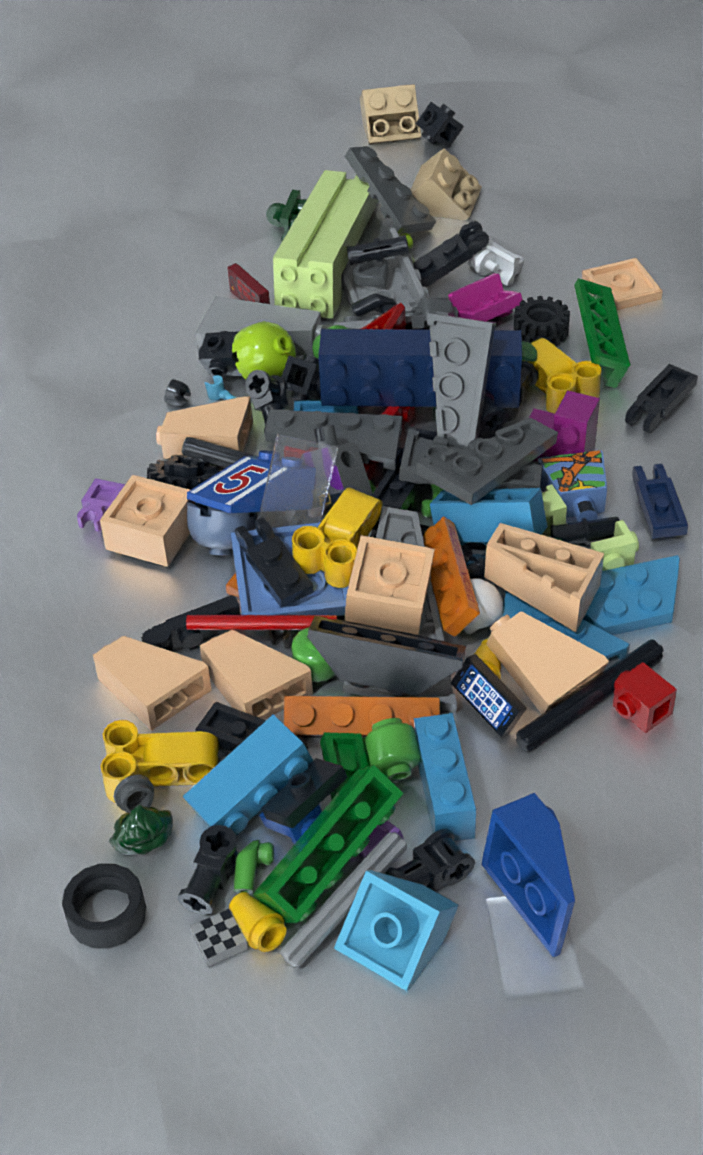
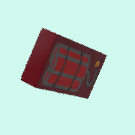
M235 263L227 267L230 291L239 300L270 304L269 291L240 265Z

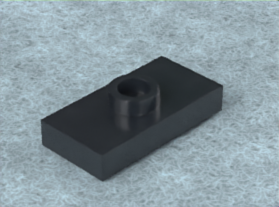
M316 758L308 765L307 770L293 776L284 788L261 807V810L267 820L294 828L342 784L348 776L343 766Z

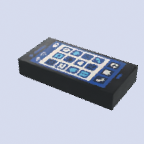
M476 654L466 658L462 668L458 670L450 682L500 737L506 736L512 731L527 709Z

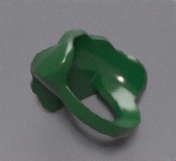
M138 805L130 814L126 812L116 820L114 824L115 833L109 839V843L122 855L148 854L152 850L163 846L169 836H171L173 827L172 813L169 810L159 811L155 807L148 808Z

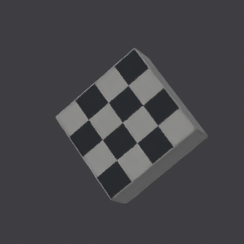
M226 909L190 926L191 933L208 967L248 949L247 941L230 909Z

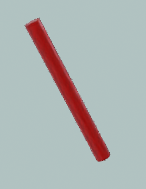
M187 615L186 628L187 630H304L310 627L315 615ZM316 615L332 620L337 619V615Z

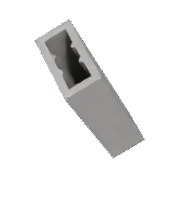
M216 296L195 335L199 354V349L203 344L206 333L221 331L237 332L249 325L266 321L278 324L286 329L295 344L296 355H313V341L321 334V329H325V326L321 325L319 311Z

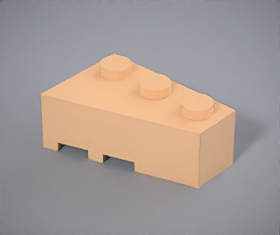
M499 523L487 543L484 577L576 632L600 587L604 553Z

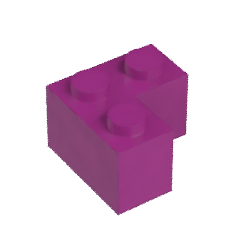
M567 390L556 413L534 408L529 418L557 431L558 435L556 444L533 461L538 462V458L594 451L600 398Z

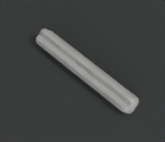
M395 832L388 833L281 949L280 954L288 964L293 967H300L347 916L367 870L385 874L407 850V843L400 835Z

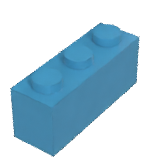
M541 488L493 489L473 505L442 490L430 503L433 524L435 525L443 516L454 522L460 545H465L469 542H482L484 545H487L499 523L540 535L547 528Z
M453 713L414 718V730L421 755L418 768L432 833L447 828L454 834V841L474 839L476 807Z
M273 714L183 795V798L208 827L224 825L231 828L238 835L245 829L248 821L261 810V807L284 788L293 776L303 773L308 769V765L313 761V758L303 742Z

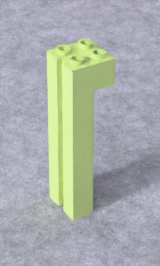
M324 170L273 257L275 305L319 311L323 318H334L341 304V274L349 261L347 246L357 245L379 201L370 196L367 191L370 187L369 184L361 181L357 175L354 179H346V172Z

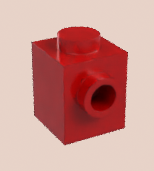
M644 662L631 671H624L616 679L612 706L621 717L629 719L644 733L649 732L673 714L677 689Z

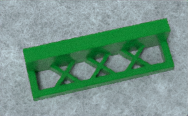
M578 278L574 287L591 362L600 365L604 385L616 389L631 364L612 290L610 287Z

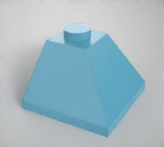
M367 870L334 949L407 991L412 987L443 944L459 905L424 885Z

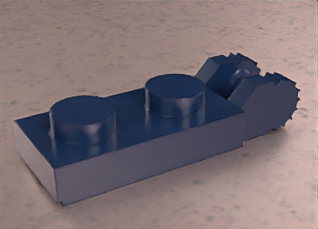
M663 464L653 465V479L647 480L642 466H634L632 470L633 482L652 539L687 535L688 523L672 479L667 476Z

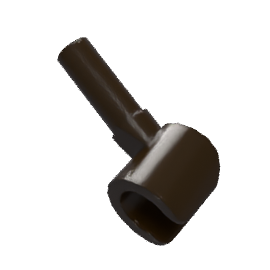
M269 630L271 644L274 645L279 637H284V648H291L293 641L292 630Z

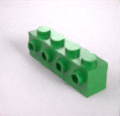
M375 765L358 769L252 895L258 901L280 914L284 919V923L304 921L316 908V899L325 889H330L344 873L342 868L351 857H356L368 845L370 841L368 836L376 826H381L391 817L396 809L394 804L404 793Z

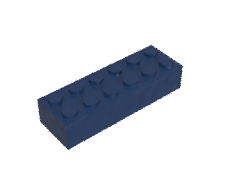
M321 329L318 353L321 406L437 407L436 393L433 391L432 377H434L433 358L430 357V330ZM495 330L486 390L492 393L495 405L500 408H519L522 365L521 330Z

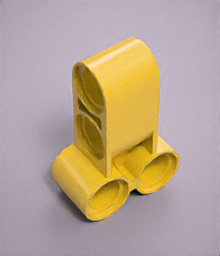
M540 338L522 347V361L533 364L539 372V379L535 386L546 394V410L548 412L556 413L567 390L597 398L600 397L602 370L599 364L592 363L591 361L576 363L545 338Z
M348 487L343 491L318 527L303 526L298 528L292 535V556L304 573L314 574L322 570L324 571L325 580L331 586L337 588L348 587L361 535L368 536L377 523L382 511V501Z
M117 720L108 724L102 734L106 757L102 760L100 767L106 796L114 803H116L114 791L117 785L129 776H146L153 784V787L196 785L219 763V741L216 736L208 732L138 734L134 723L128 720Z

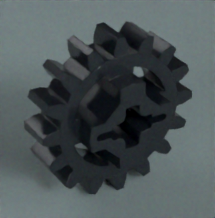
M173 455L171 458H168V461L157 460L156 464L150 463L149 468H147V479L191 490L219 473L220 470H218L217 466H210V463L204 462L201 458Z

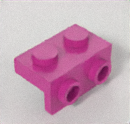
M495 273L448 295L449 300L458 310V317L487 322L494 317H504L512 314L516 305L519 306V302L523 300L521 292L503 290L500 275Z

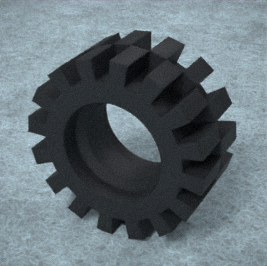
M537 296V300L529 297L527 302L522 300L519 302V306L516 305L513 330H521L522 343L525 341V345L540 338H545L557 347L560 345V341L563 343L566 341V337L569 334L570 310H568L566 304L562 305V301L559 299L553 302V297L548 296L547 300H544L543 296Z

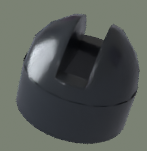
M172 379L167 386L164 402L173 406L185 405L188 400L184 396L191 395L190 388L185 383Z

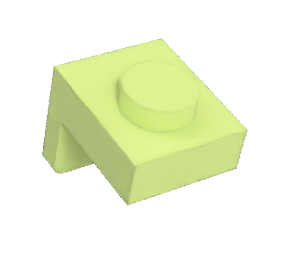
M620 520L615 522L614 537L592 542L590 549L604 553L602 571L633 565L635 553L639 550V542L635 532L630 531L625 522Z

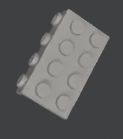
M395 228L388 229V239L401 237ZM410 252L407 255L383 258L387 260L389 265V275L385 287L355 284L353 281V268L361 263L350 265L348 261L341 274V282L350 304L377 293L393 298L397 304L401 302L405 306V313H411L412 308L417 307L421 298L429 297L427 287H422L419 270H414L413 259ZM372 311L361 317L363 320H372L374 315H382V313Z

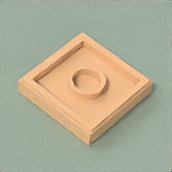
M637 258L582 271L583 280L611 288L617 310L662 299V289Z

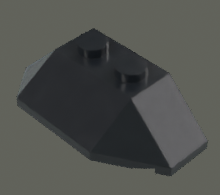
M316 615L308 629L307 636L339 680L348 681L351 685L358 688H369L372 686L386 689L389 693L397 696H406L408 694L416 696L460 670L466 650L464 645L450 644L437 639L343 620H332Z

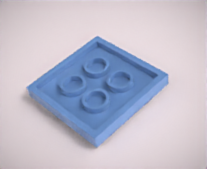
M321 522L272 528L274 535H278L292 555L293 533L303 526L318 527ZM256 530L248 531L255 545L263 542ZM235 532L231 533L241 615H345L348 587L337 588L331 586L325 580L324 571L322 570L314 574H306L313 584L314 593L281 608L247 561L246 553L236 539Z

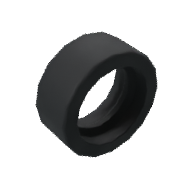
M100 863L87 867L72 877L64 889L62 907L70 933L80 943L91 948H112L124 944L137 934L145 921L146 903L139 879L126 867L110 863ZM103 890H118L128 895V906L116 918L104 922H91L80 915V907L94 893Z

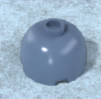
M187 502V527L192 539L199 545L208 547L210 554L230 555V549H232L231 533L240 526L245 527L247 531L255 530L254 522L257 519V512L230 514L195 502V505Z

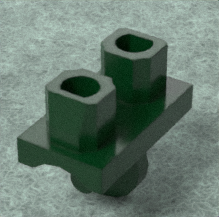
M292 189L285 205L273 203L267 209V220L273 226L284 228L281 241L284 240L307 199H301L300 190Z

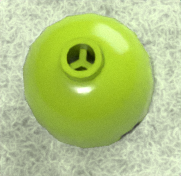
M266 321L241 329L236 334L232 345V352H237L239 361L235 365L245 380L255 370H263L270 376L282 377L288 356L296 357L295 344L286 329L278 324Z

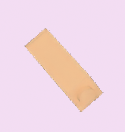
M243 396L167 412L162 426L159 425L156 432V441L158 445L162 446L163 458L168 459L173 455H183L182 446L186 437H193L244 452L253 425L250 397Z
M522 611L512 618L505 615L490 627L492 632L488 638L487 646L541 714L601 674L609 663L608 659L599 652Z
M230 630L220 636L213 637L200 645L202 662L208 666L210 679L232 708L261 719H266L284 710V696L313 695L311 669L307 665L235 630Z
M126 636L120 637L93 654L98 680L151 731L212 691L208 666L204 662Z

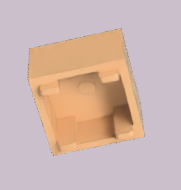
M132 475L100 519L106 550L168 567L190 535L186 517L187 502L195 505L194 501L187 499V492L190 490Z
M361 535L346 595L344 621L418 635L435 549Z

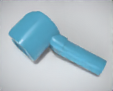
M213 376L214 384L205 382L207 395L210 400L236 398L225 389L221 376Z

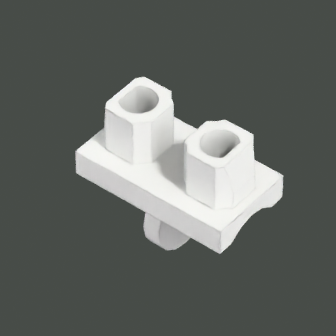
M489 241L485 248L483 247L481 251L473 255L468 265L474 267L475 271L482 276H489L494 273L499 274L501 282L509 286L513 285L515 275L521 273L524 258L511 253L495 242Z

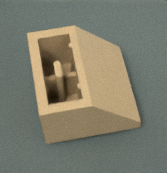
M415 84L362 90L360 96L361 114L369 144L421 138V129L415 124L419 119Z
M443 148L421 165L411 191L412 195L429 209L432 216L467 220L471 215L482 186L475 176L469 174L460 165L454 155H451Z

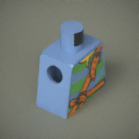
M602 450L538 458V464L542 465L541 491L545 492L548 485L552 484L567 506L566 518L576 517L577 522H581V518L584 517L587 521L595 520L598 517L597 514L605 511L607 482Z

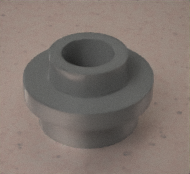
M133 775L122 780L114 791V800L117 806L129 814L138 805L149 808L154 800V787L149 778L143 775Z

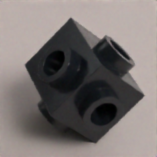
M432 101L415 123L424 130L421 135L432 144L438 141L448 149L464 128L460 122L453 118L456 113L445 104L439 107Z
M221 331L205 334L203 344L199 349L198 360L211 377L219 375L222 378L225 376H242L235 365L236 362H239L237 352H232L233 341L239 331Z
M304 354L303 360L289 355L282 378L287 384V389L292 390L290 397L301 401H309L310 397L321 400L319 359Z

